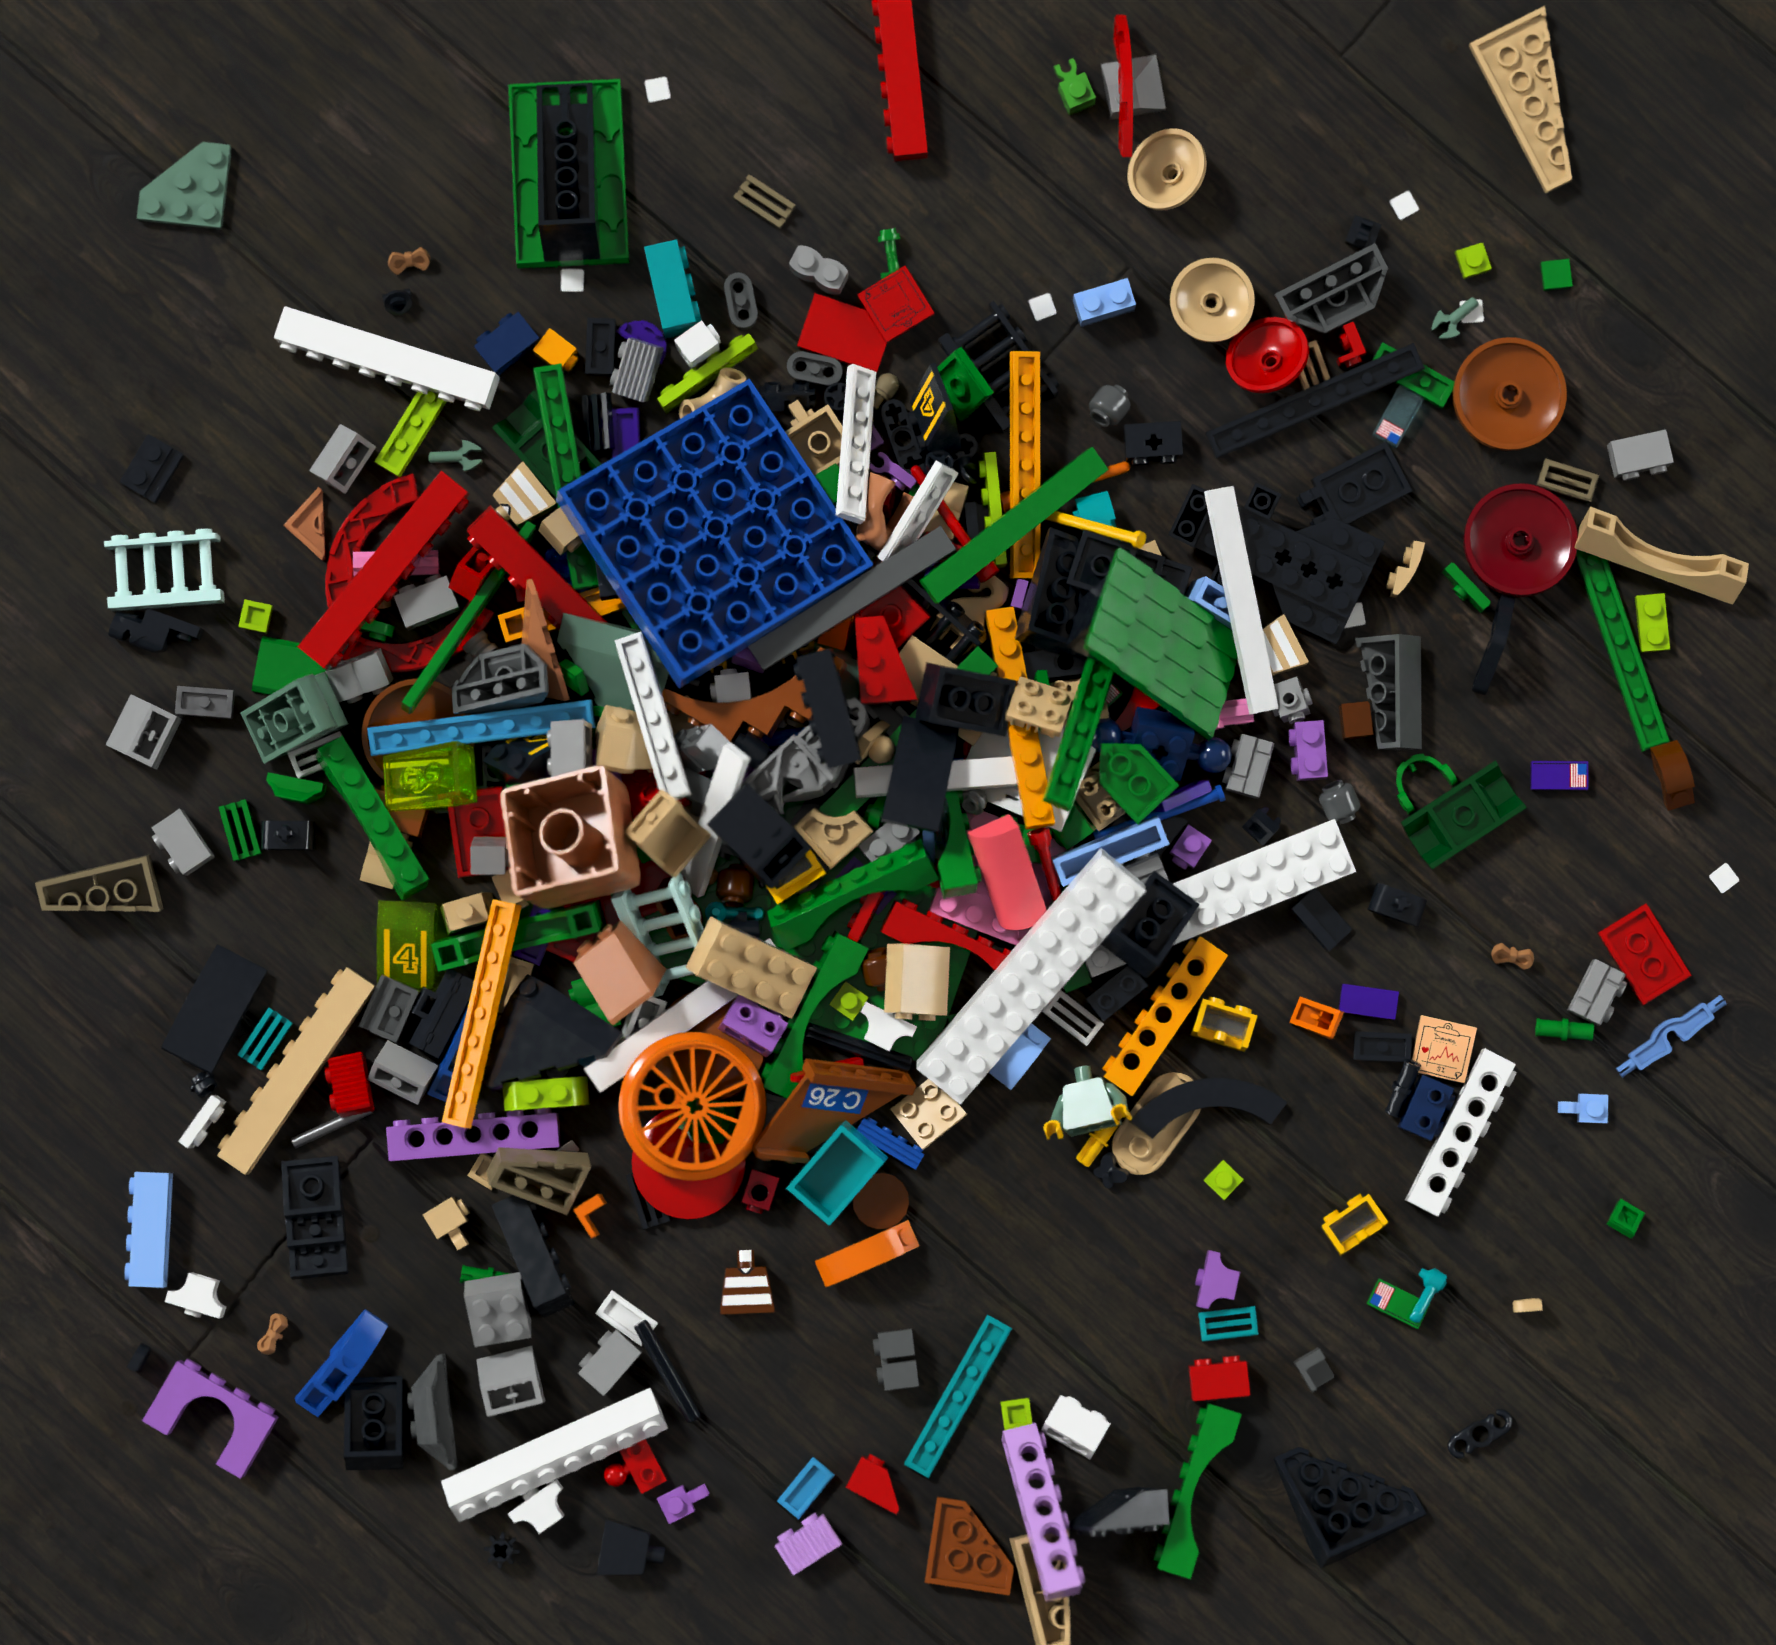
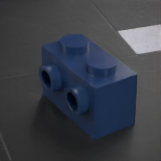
M519 312L514 315L512 313L507 314L498 322L500 325L493 332L487 330L476 339L478 342L474 346L476 351L498 376L534 349L540 341L537 334Z
M1420 1075L1414 1087V1093L1410 1096L1397 1127L1432 1141L1433 1136L1439 1137L1444 1126V1122L1440 1120L1445 1110L1450 1111L1456 1096L1452 1095L1454 1088L1425 1075Z

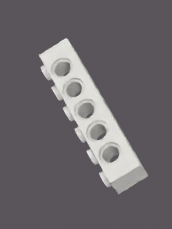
M1487 1049L1480 1051L1444 1122L1442 1131L1430 1149L1405 1201L1434 1216H1439L1440 1212L1445 1214L1452 1201V1198L1448 1197L1452 1188L1459 1187L1465 1175L1461 1171L1466 1161L1471 1163L1478 1150L1474 1146L1478 1137L1483 1138L1491 1124L1487 1121L1491 1112H1497L1504 1097L1500 1096L1504 1086L1510 1087L1517 1072L1513 1071L1516 1064ZM1486 1075H1490L1495 1079V1087L1491 1091L1484 1090L1481 1085L1482 1078ZM1473 1100L1479 1101L1483 1107L1482 1113L1477 1117L1472 1116L1468 1110V1106ZM1461 1125L1466 1126L1470 1132V1136L1465 1142H1460L1455 1135L1456 1129ZM1447 1151H1452L1457 1156V1162L1452 1167L1445 1166L1442 1160L1444 1153ZM1435 1176L1441 1177L1444 1181V1187L1438 1193L1433 1192L1429 1185L1430 1180Z

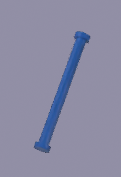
M1219 784L1214 786L1215 789L1171 810L1166 812L1153 811L1144 820L1157 815L1161 821L1217 800L1220 802L1225 801V795ZM1131 819L1101 831L1096 829L1093 832L1094 839L1136 824V822Z

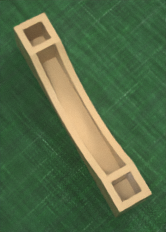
M1593 507L1589 508L1577 531L1578 538L1575 549L1732 605L1746 584L1749 563L1724 554L1689 556L1661 550L1647 544L1632 534L1617 516Z

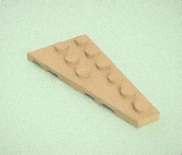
M1545 6L1471 42L1469 47L1546 194L1570 182L1572 175L1564 137V124L1559 105L1560 99L1550 48L1549 30L1546 23Z

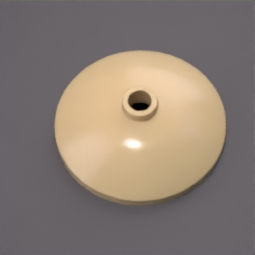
M1181 129L1161 130L1146 138L1135 150L1129 163L1128 184L1134 197L1144 206L1154 210H1169L1187 202L1201 186L1206 173L1207 160L1202 144L1192 134Z
M1220 258L1200 259L1186 266L1176 277L1170 293V308L1178 326L1190 337L1204 342H1221L1234 337L1247 325L1254 310L1255 296L1249 278L1237 265ZM1208 299H1213L1216 302L1214 308L1207 307L1206 301Z

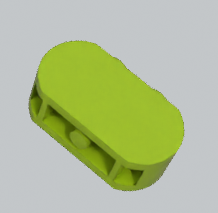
M588 1076L503 1083L504 1111L590 1105Z

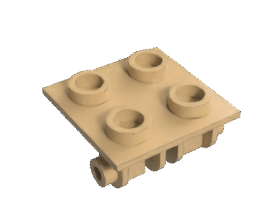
M1020 676L1005 720L1009 721L1010 725L1022 728L1027 723L1026 730L1028 731L1030 726L1033 725L1036 726L1035 733L1041 728V734L1051 736V738H1054V736L1060 737L1074 693Z
M927 1079L917 1087L913 1095H907L890 1109L922 1150L930 1146L932 1142L967 1115L958 1102L930 1079Z

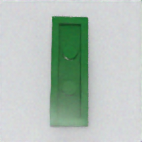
M1382 342L1373 360L1396 351V349ZM1423 365L1424 370L1394 382L1441 409L1449 398L1454 385V381Z

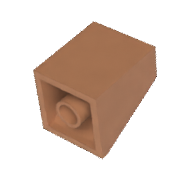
M621 920L613 926L608 924L602 928L597 934L598 938L594 941L586 940L577 949L579 954L574 961L575 967L612 1025L652 997L666 971V968Z

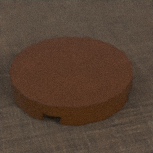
M875 1173L853 1198V1208L859 1220L868 1227L875 1229H887L898 1224L906 1215L909 1206L908 1192L904 1184L894 1175L887 1173Z

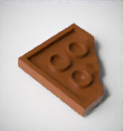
M937 1496L925 1583L1010 1595L1014 1566L965 1500Z

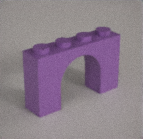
M186 1359L185 1362L182 1360L177 1361L142 1421L163 1434L169 1435L172 1433L186 1407L194 1399L210 1396L223 1401L232 1412L234 1432L216 1465L240 1479L245 1477L279 1418L273 1414L275 1409L264 1402H260L259 1405L249 1400L251 1395L236 1387L235 1390L228 1388L224 1385L226 1380L214 1373H211L210 1376L200 1371L201 1366L190 1359Z

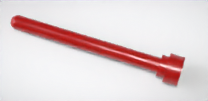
M915 465L911 468V474L919 486H921L926 478V474L920 466ZM942 500L937 511L963 547L971 538L945 501ZM991 561L975 575L981 583H984L1000 570L994 561Z
M1041 827L1031 830L1027 833L1030 845L1034 846L1035 850H1038L1052 902L1054 903L1062 892L1049 850V846H1051L1050 841L1052 840L1049 827Z

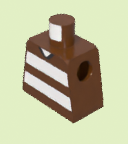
M737 1250L738 1267H728L725 1270L720 1314L775 1312L767 1267L755 1266L754 1250Z

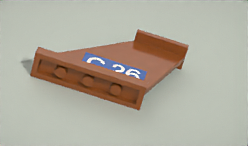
M805 1059L802 1069L806 1075L754 1142L752 1150L757 1158L764 1161L773 1159L790 1164H796L797 1162L808 1163L810 1158L806 1152L828 1140L845 1120L852 1125L901 1094L913 1095L916 1084L908 1072Z

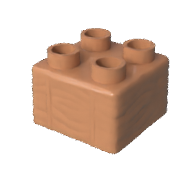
M602 766L589 767L564 775L509 787L501 792V805L505 821L506 842L514 894L540 908L551 909L630 890L639 884L640 869L637 846L624 833L633 822L629 793L626 785Z

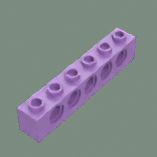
M552 1108L535 1109V1115L525 1116L523 1110L506 1111L507 1117L495 1118V1112L478 1114V1119L473 1120L472 1126L480 1129L481 1138L475 1143L467 1139L466 1132L468 1128L443 1122L439 1123L438 1117L422 1118V1124L410 1125V1120L393 1121V1127H386L389 1161L494 1153L498 1147L519 1149L561 1147L559 1113H552ZM528 1121H533L538 1126V1132L532 1138L526 1137L523 1133V1126ZM501 1123L506 1124L510 1130L509 1136L505 1140H499L495 1136V1128ZM444 1128L449 1129L453 1134L452 1141L447 1145L440 1143L438 1139L439 1132ZM414 1131H420L424 1135V1143L420 1147H414L410 1142V1136Z

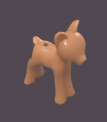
M870 472L866 518L862 524H858L855 538L858 542L862 541L876 550V557L872 561V568L883 562L877 557L914 496L903 492L896 511L886 525L883 503L896 483Z

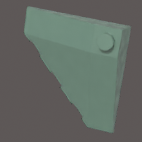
M563 612L557 641L563 650H567L574 664L584 670L588 686L595 695L593 699L597 706L605 707V705L635 711L615 640L642 631ZM646 639L662 693L669 672Z

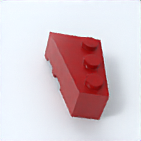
M884 616L855 618L861 704L918 701Z

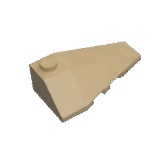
M605 705L596 727V766H602L609 771L623 774L633 773L635 769H647L648 773H654L635 711Z

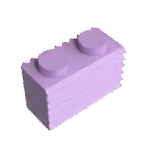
M816 1513L811 1514L801 1521L803 1527L795 1532L790 1528L777 1537L779 1542L775 1544V1547L793 1575L842 1544L824 1513L819 1517Z

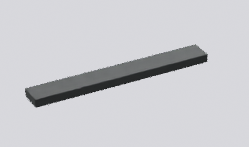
M939 526L752 643L748 648L762 670L766 671L956 551V548L943 528Z

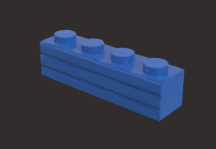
M870 1117L867 1120L863 1118L857 1128L862 1135L878 1148L916 1170L925 1155L920 1147L915 1144L911 1147L906 1144L908 1142L907 1139L900 1135L896 1138L891 1135L892 1130L885 1126L881 1129L876 1126L878 1122Z

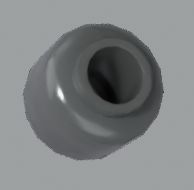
M1119 385L1102 386L1089 402L1090 416L1093 421L1103 427L1119 424L1130 410L1131 404L1127 397V391Z
M1336 780L1322 788L1323 792L1319 796V801L1328 820L1335 819L1340 824H1345L1356 818L1355 813L1360 809L1361 805L1352 784L1343 783V780Z

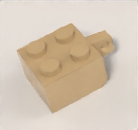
M798 400L788 405L795 419L790 422L792 427L785 432L813 475L815 476L835 463L840 467L843 426L830 406L826 405L814 413L812 409L806 412Z

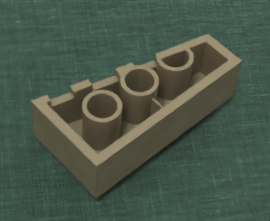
M150 854L40 880L35 883L42 911L160 912L164 909Z

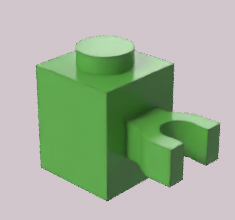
M1074 58L1068 61L1071 67L1070 72H1063L1059 64L1054 66L1056 75L1063 80L1059 83L1058 91L1069 115L1095 105L1096 100L1086 73L1076 74L1077 65Z

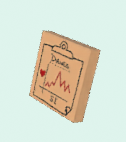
M1421 1015L1411 1056L1412 1060L1422 1065L1418 1073L1465 1083L1477 1028Z

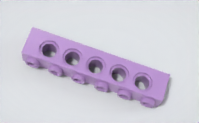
M1036 1423L1005 1430L1002 1433L1001 1440L1045 1600L1050 1601L1079 1594L1081 1584L1084 1583V1575L1081 1566L1076 1567L1073 1556H1077L1074 1540L1068 1539L1066 1529H1069L1067 1514L1060 1511L1058 1502L1062 1501L1059 1486H1053L1051 1475H1054V1468L1051 1458L1046 1459L1043 1450L1047 1448L1043 1431L1038 1432ZM1024 1453H1032L1036 1460L1026 1462L1021 1456ZM1037 1479L1044 1486L1040 1489H1034L1029 1485V1482ZM1045 1506L1050 1509L1051 1514L1041 1516L1037 1513L1036 1509ZM1053 1533L1058 1537L1059 1541L1049 1543L1044 1539V1535ZM1060 1560L1065 1563L1066 1568L1058 1571L1052 1567L1051 1563Z

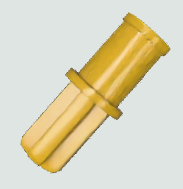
M1118 1126L1094 1131L1093 1133L1090 1132L1089 1135L1091 1137L1080 1150L1076 1159L1084 1166L1089 1167L1103 1147H1108L1107 1142Z

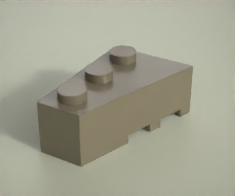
M498 1147L486 1172L489 1186L567 1215L591 1169L588 1153Z

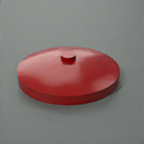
M667 1109L653 1117L645 1126L679 1111V1109ZM678 1116L645 1131L646 1137L653 1146L678 1121ZM676 1129L660 1146L659 1151L667 1157L673 1158L683 1130ZM686 1135L678 1161L694 1163L693 1142ZM725 1139L723 1144H715L720 1156L729 1142L727 1139ZM698 1143L700 1163L715 1159L709 1143ZM633 1151L632 1172L640 1193L655 1209L679 1219H697L719 1211L731 1201L742 1183L745 1172V1159L728 1172L713 1178L681 1180L655 1171L645 1164Z

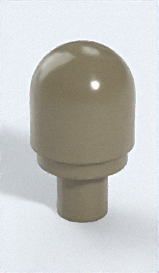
M885 373L876 381L874 410H877L882 402L891 400L897 392L899 381L895 375Z

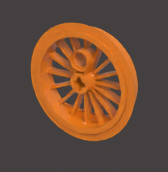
M702 1032L673 1034L647 1047L628 1069L619 1095L620 1123L625 1138L632 1150L645 1164L655 1171L681 1180L709 1179L733 1169L752 1151L754 1142L762 1133L765 1123V1089L752 1061L731 1042ZM700 1049L709 1051L711 1054L696 1092L694 1050ZM689 1050L691 1092L673 1055L676 1051ZM717 1054L730 1064L702 1093L714 1057ZM669 1056L686 1095L655 1067L657 1062ZM732 1067L738 1071L743 1081L706 1098ZM652 1070L665 1084H661L656 1089L643 1085V1081L648 1072ZM743 1085L746 1086L743 1102L708 1103ZM664 1088H669L674 1092V1100L669 1105L663 1104L659 1099V1093ZM640 1089L653 1093L655 1106H638ZM696 1098L698 1099L697 1104L701 1106V1109L691 1114L689 1113L690 1107L686 1105L687 1102H691ZM742 1106L738 1119L708 1109L709 1107ZM680 1109L648 1126L641 1127L638 1111ZM706 1113L736 1123L732 1136L725 1132ZM683 1114L661 1140L653 1146L646 1137L645 1131ZM687 1118L674 1156L669 1158L661 1153L659 1148ZM703 1118L729 1141L721 1156ZM697 1120L715 1156V1159L702 1163L699 1162ZM692 1121L694 1163H684L678 1161V1157Z

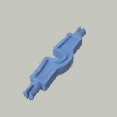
M1718 995L1708 1004H1698L1680 1018H1670L1663 1021L1653 1030L1649 1040L1628 1054L1629 1060L1616 1067L1617 1072H1621L1619 1075L1624 1078L1634 1069L1643 1070L1652 1062L1669 1054L1672 1051V1046L1667 1039L1669 1031H1673L1681 1041H1687L1703 1026L1715 1018L1713 1013L1726 1006L1727 1003L1721 995Z

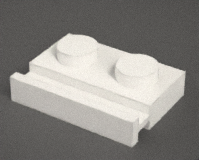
M211 1095L178 1142L187 1148L198 1147L207 1136L206 1130L212 1122L216 1123L224 1112L223 1106L227 1101L218 1095Z

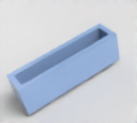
M1156 815L1141 821L1138 825L1133 824L1052 856V860L1062 885L1066 886L1073 881L1100 848L1121 864L1167 846L1169 842L1160 819Z
M134 1172V1177L130 1178L129 1194H133V1206L128 1207V1223H132L131 1234L127 1235L126 1251H130V1263L125 1265V1280H129V1286L167 1287L173 1173Z

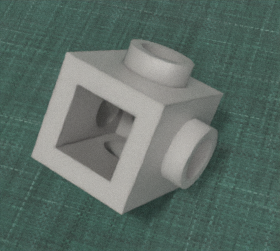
M1297 677L1274 684L1279 709L1273 710L1275 717L1280 715L1284 723L1289 721V724H1294L1295 722L1303 721L1305 715L1311 714L1308 705L1313 704L1309 690L1308 688L1302 689L1301 682Z

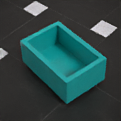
M677 239L645 246L644 250L665 338L682 335L701 321L697 301L692 302L690 297L696 295L691 273L685 274L684 269L689 268L685 246L679 247Z
M845 1120L786 1189L830 1226L889 1157Z

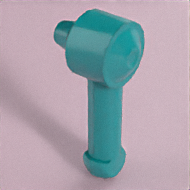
M712 902L706 907L705 915L708 921L710 917L723 921L724 919H733L740 911H747V919L762 920L765 916V911L759 906L755 908L725 907L720 902Z
M1422 1268L1418 1274L1423 1279L1425 1289L1409 1316L1410 1320L1414 1323L1421 1321L1435 1293H1438L1446 1285L1447 1275L1436 1268L1431 1270Z

